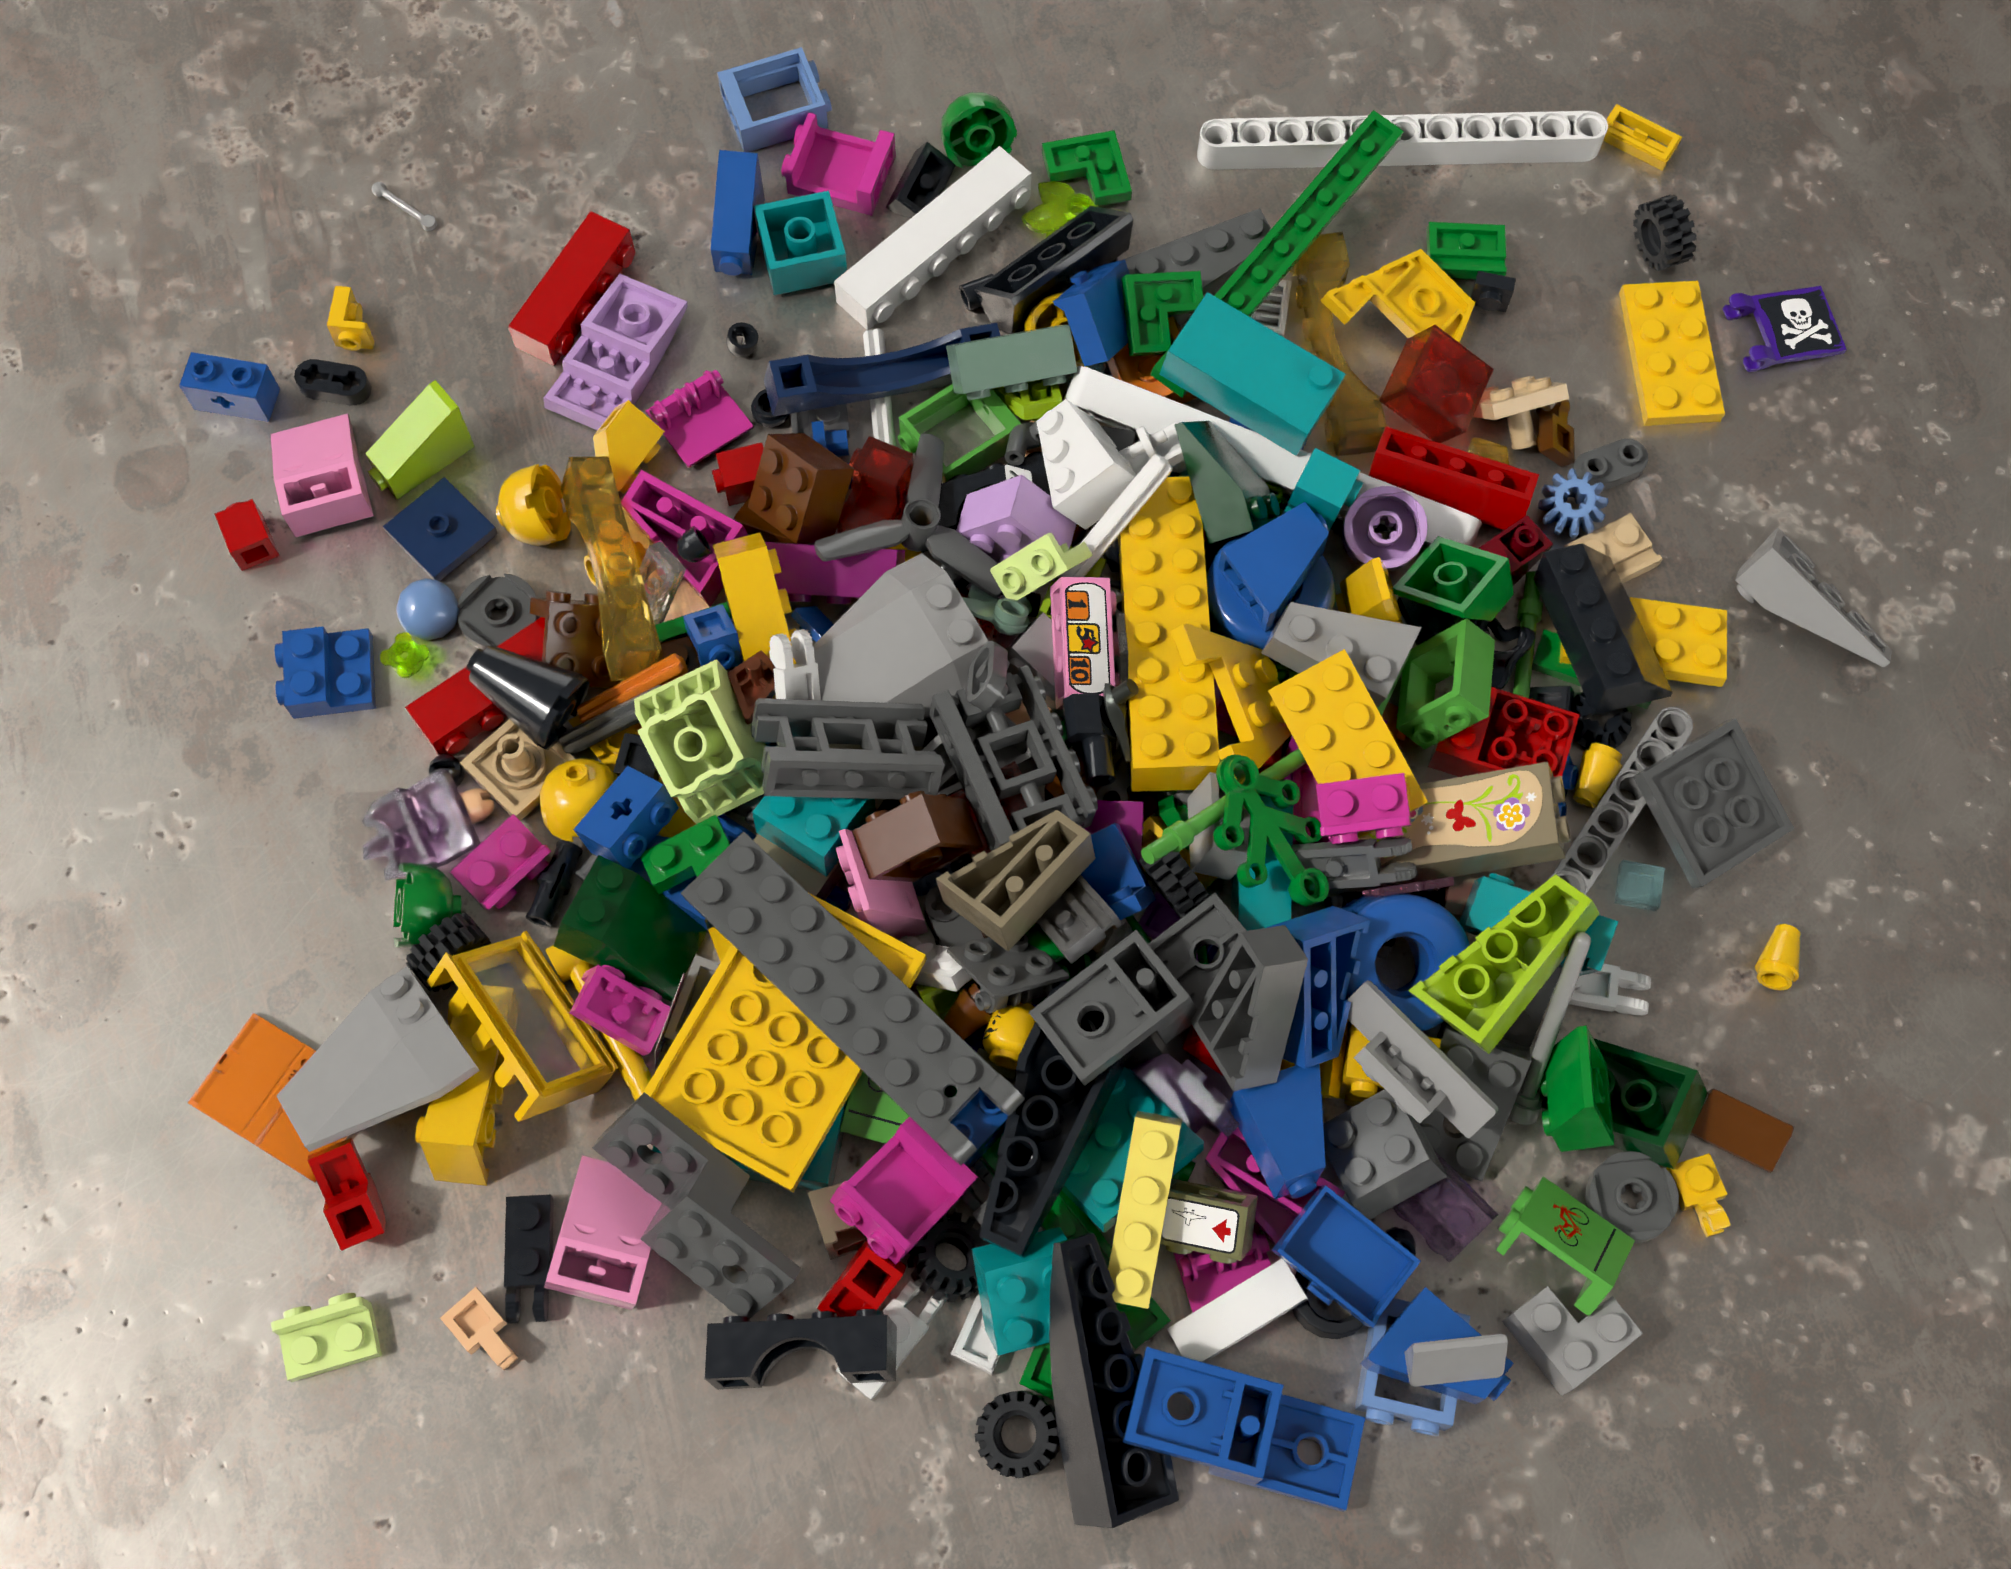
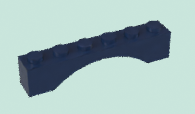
M991 323L958 329L943 337L917 346L879 355L830 358L807 354L769 361L764 376V384L772 415L774 417L950 386L953 383L946 346L1001 336L998 324Z

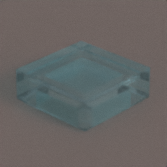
M1622 860L1618 869L1614 903L1657 911L1661 905L1665 868Z

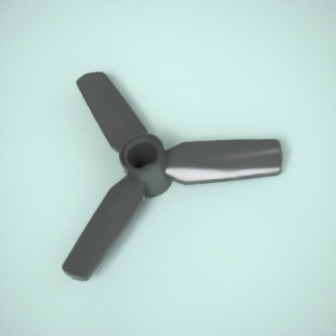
M924 433L920 435L908 488V503L904 508L902 520H882L815 541L816 555L822 561L864 554L894 547L900 543L911 551L920 552L928 549L933 558L993 598H998L1003 594L990 572V569L998 563L973 543H970L968 539L956 530L938 525L941 517L938 506L945 445L941 439L932 434Z

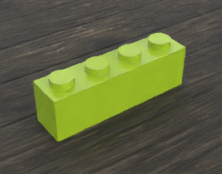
M1556 874L1509 911L1510 914L1491 929L1490 927L1486 928L1476 936V941L1455 957L1452 955L1439 966L1440 969L1424 982L1419 981L1408 990L1450 1026L1487 1054L1491 1053L1567 956L1574 935L1578 932H1585L1600 914L1592 899Z

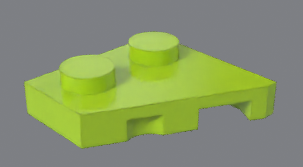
M1042 379L1029 381V389L1005 393L1004 386L992 388L1010 411L1023 420L1032 419L1036 421L1043 417L1047 411L1052 410L1062 402L1058 384L1043 386Z

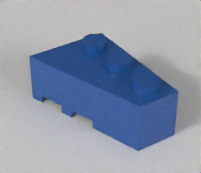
M1331 906L1269 926L1285 925L1308 958L1283 1056L1284 1060L1307 1069L1339 1057L1351 1002L1345 1000L1351 974L1358 975L1361 961L1355 959L1361 932L1368 933L1371 919Z

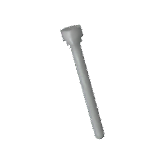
M1578 932L1574 935L1531 1054V1064L1508 1119L1523 1125L1535 1124L1540 1113L1542 1104L1539 1101L1540 1095L1537 1091L1591 944V938L1585 932Z

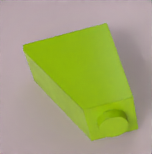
M436 380L427 385L365 453L372 466V469L367 472L373 482L381 491L388 488L397 500L475 447L459 407Z

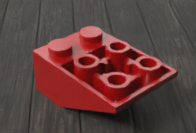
M1491 687L1489 717L1435 744L1428 767L1457 777L1548 762L1553 776H1561L1562 778L1580 714Z

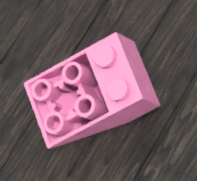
M348 414L270 434L274 483L282 516L295 537L374 516Z
M840 830L839 833L843 845L836 847V852L842 871L845 873L849 886H851L848 887V891L858 918L897 940L903 936H918L927 933V926L913 883L869 879L852 830Z
M582 1155L544 1288L632 1310L637 1302L651 1247L640 1239L662 1203L609 1162Z

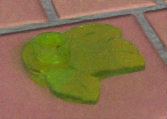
M1040 182L1038 183V192L1043 204L1023 214L1022 222L1030 230L1040 234L1046 233V237H1048L1077 216L1073 214L1081 213L1088 207H1096V205L1087 195L1075 194L1074 190L1067 184Z

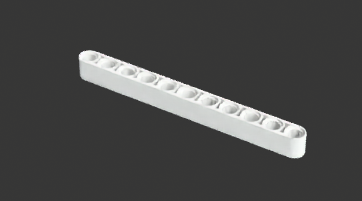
M1595 111L1381 115L1404 132L1400 141L1378 166L1585 162L1594 159L1599 153L1608 130V123L1602 114ZM1368 115L1208 120L1200 129L1197 158L1202 166L1213 170L1325 167Z
M1077 366V373H1074L1064 400L1067 399L1093 419L1116 428L1133 430L1137 436L1136 430L1142 426L1145 427L1150 436L1177 421H1210L1269 487L1292 495L1311 456V453L1300 450L1298 455L1295 456L1254 431L1083 366ZM1359 473L1356 479L1364 483L1356 499L1365 491L1375 487L1397 486ZM1404 490L1417 500L1425 511L1428 528L1423 544L1424 547L1428 548L1437 536L1473 547L1482 521L1467 513ZM1343 505L1338 514L1346 516L1349 507ZM1382 520L1377 529L1387 533L1394 531L1393 527H1387L1385 521Z

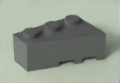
M1285 925L1241 932L1190 1020L1233 1091L1277 1083L1308 958Z

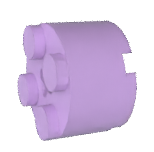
M1380 486L1365 491L1349 507L1342 524V541L1347 554L1359 567L1377 557L1381 558L1388 572L1404 567L1418 554L1426 539L1428 527L1425 511L1417 500L1397 487ZM1381 520L1385 521L1387 527L1394 528V531L1390 533L1387 540L1382 539L1381 534L1374 533V529L1378 527Z

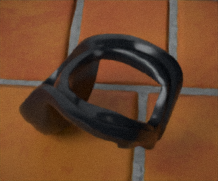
M1496 618L1492 621L1472 619L1471 622L1483 631L1488 626L1495 638L1500 641L1509 642L1518 638L1515 648L1504 652L1494 650L1491 687L1502 690L1508 683L1518 660L1531 649L1535 640V632L1524 626L1504 629Z

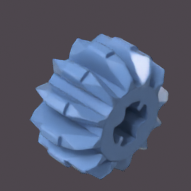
M1573 468L1569 470L1567 480L1559 473H1556L1552 478L1553 485L1545 484L1541 493L1546 498L1539 501L1538 509L1548 511L1542 519L1545 525L1554 521L1557 522L1554 530L1556 535H1560L1564 527L1569 528L1570 537L1576 538L1579 533V526L1584 532L1589 534L1594 530L1593 522L1601 523L1604 520L1605 514L1600 509L1607 507L1609 501L1607 497L1599 496L1604 488L1602 482L1592 486L1589 484L1592 478L1591 472H1586L1581 480L1577 479V472ZM1569 497L1575 498V503L1580 504L1578 510H1572L1571 504L1566 503Z

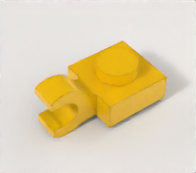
M1710 1153L1679 1162L1674 1170L1666 1168L1676 1183L1681 1210L1686 1211L1695 1208L1706 1237L1723 1233L1724 1228L1731 1226L1725 1210L1717 1202L1724 1199L1728 1194Z

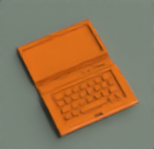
M255 1013L250 1016L187 1102L314 1183H316V1178L307 1161L308 1156L342 1142L348 1137L346 1136L310 1152L307 1150L279 1102L277 1094L316 1050Z

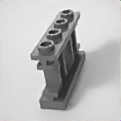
M1028 665L1019 667L1018 674L1012 675L1011 672L1007 673L1006 685L1008 686V692L1003 701L995 708L991 706L987 710L982 711L976 706H972L967 701V694L964 688L957 690L955 695L952 696L949 690L932 696L929 714L991 851L1009 842V836L1055 810L1060 811L1084 829L1091 826L1098 809L1093 789L1090 786H1085L1079 775L1080 763L1075 751L1067 749L1063 741L1061 721L1055 712L1050 713L1045 702L1046 691L1038 676L1033 677ZM1022 701L1031 720L1010 727L1004 714L1020 709ZM988 720L993 733L977 738L976 747H974L966 727ZM1026 741L1038 769L1005 780L993 751ZM1055 775H1057L1065 794L1044 801L1038 787L1053 782ZM1021 793L1027 808L1011 813L1008 822L999 800Z
M757 699L751 726L752 737L755 739V742L777 743V747L764 746L761 770L764 773L762 783L764 796L901 799L917 791H925V794L938 795L944 768L941 755H937L936 751H915L913 747H923L927 723L923 721L925 715L923 705ZM829 744L861 745L862 749L829 748Z

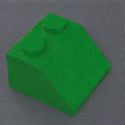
M1440 536L1435 538L1392 588L1393 594L1462 618L1492 621L1514 595L1509 558Z
M1587 1025L1579 1026L1554 1045L1540 1083L1543 1096L1548 1098V1110L1542 1111L1544 1132L1547 1137H1553L1561 1152L1614 1145L1607 1064Z

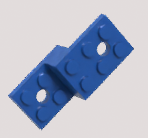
M1146 1347L1123 1442L1209 1466L1208 1474L1344 1512L1347 1510L1365 1417L1283 1395V1384ZM1183 1394L1192 1401L1194 1409L1189 1419L1177 1420L1170 1415L1167 1403L1171 1396ZM1302 1439H1312L1319 1444L1322 1456L1318 1464L1307 1465L1300 1460L1297 1454V1446Z

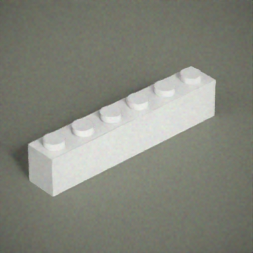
M1000 146L837 278L834 281L836 303L866 330L871 329L878 322L886 321L899 304L906 299L910 300L915 297L922 285L933 276H940L947 269L951 261L960 254L968 253L981 236L988 231L992 232L997 229L1004 217L1014 209L1022 208L1028 202L1031 196V172Z

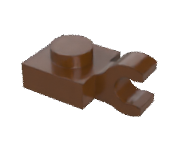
M1569 400L1555 403L1552 409L1550 405L1536 408V413L1539 416V434L1537 436L1539 452L1560 467L1575 463L1574 428L1568 424Z

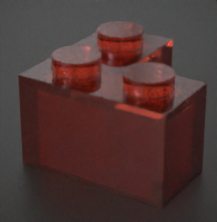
M871 436L868 437L862 449L856 448L849 463L854 468L851 483L852 491L843 505L837 525L838 534L882 520L902 519L904 512L903 495L908 494L914 464L913 453Z

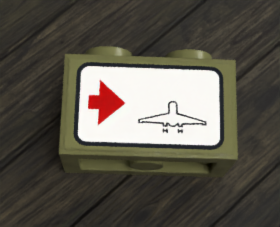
M1171 1179L1160 1244L1166 1245V1250L1177 1254H1189L1192 1251L1210 1254L1209 1258L1220 1263L1242 1261L1252 1247L1258 1196Z

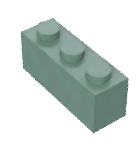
M1069 325L1051 326L946 346L954 393H966L967 400L991 396V388L1002 386L1005 388V393L1029 389L1028 382L1042 379L1043 386L1066 382V374L1077 373Z

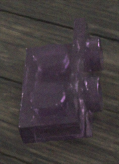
M1434 1150L1447 1177L1397 1204L1393 1209L1401 1219L1409 1222L1425 1238L1427 1245L1432 1251L1442 1255L1448 1262H1451L1499 1214Z

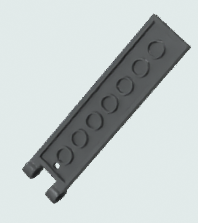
M742 832L681 892V895L960 1166L970 1158L977 1148L950 1121L981 1090L1007 1116H1010L1025 1100L1008 1080L998 1074L745 832ZM948 1086L957 1088V1094L952 1098H948L944 1094Z

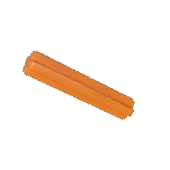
M673 653L582 703L577 708L580 721L583 723L657 685H664L687 674L688 668L684 658Z

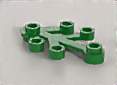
M1235 754L1222 759L1217 766L1216 777L1220 788L1226 794L1223 824L1214 830L1213 838L1215 844L1224 851L1236 848L1243 843L1244 831L1240 823L1244 805L1250 814L1247 861L1240 864L1237 869V878L1241 885L1246 888H1253L1267 880L1268 871L1265 866L1266 843H1268L1291 880L1288 891L1292 900L1303 906H1310L1323 901L1329 892L1326 876L1316 868L1305 870L1281 832L1285 831L1293 834L1299 844L1315 843L1322 838L1320 821L1315 817L1302 818L1267 807L1258 795L1260 793L1270 796L1271 801L1276 807L1285 809L1295 805L1300 799V790L1297 784L1291 780L1281 782L1260 775L1256 764L1249 757ZM1282 789L1286 791L1288 800L1283 796ZM1305 826L1309 828L1311 836L1307 834ZM1226 830L1231 834L1232 842L1228 840ZM1250 868L1255 873V879H1253L1250 875Z

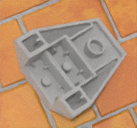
M921 553L886 571L813 645L815 663H818L821 700L922 704L925 710L923 720L931 719L929 712L934 694L949 690L952 696L955 695L957 690L963 688L967 694L970 665L982 646L989 641L945 570Z
M407 966L395 975L386 978L380 985L369 991L277 1094V1098L304 1146L310 1152L441 1098L480 1070Z

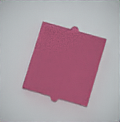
M1453 877L1364 890L1362 891V896L1382 897L1453 886L1454 879Z

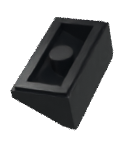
M926 142L914 152L886 208L894 213L912 218L942 193L956 165L946 155Z

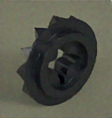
M1584 692L1581 694L1577 693L1574 697L1572 712L1580 714L1573 736L1577 743L1589 749L1591 743H1600L1616 748L1627 739L1632 729V712H1629L1626 707L1601 713L1602 716L1612 717L1606 721L1603 730V727L1600 726L1597 720L1591 721V719H1587L1593 716V712Z

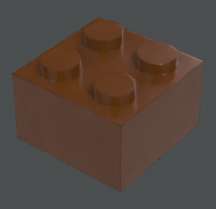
M805 433L768 434L748 508L794 543H815L817 540L835 535L854 468Z
M917 791L900 799L901 805L892 810H881L867 816L865 819L866 824L852 831L868 877L872 880L915 882L983 847L965 799L947 797L946 794L929 795L925 794V791Z

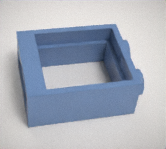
M802 47L717 72L721 97L743 152H751L794 139L797 126L804 124L808 113L816 114L819 127L828 128L827 112L832 111L831 102L826 89H819L817 83L820 82L816 64L814 60L807 61ZM796 81L800 82L809 105L754 122L752 121L743 97Z
M1396 1298L1392 1299L1379 1317L1374 1328L1369 1327L1364 1358L1385 1334L1387 1324L1392 1325L1411 1302ZM1455 1312L1469 1324L1470 1315ZM1362 1366L1355 1410L1366 1412V1420L1383 1425H1393L1394 1419L1412 1423V1431L1430 1436H1438L1439 1430L1446 1431L1453 1427L1457 1398L1442 1394L1438 1411L1375 1396L1378 1373L1369 1371Z

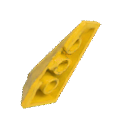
M1380 557L1369 560L1339 583L1342 593L1335 595L1338 611L1403 624L1396 596L1393 594L1390 574Z

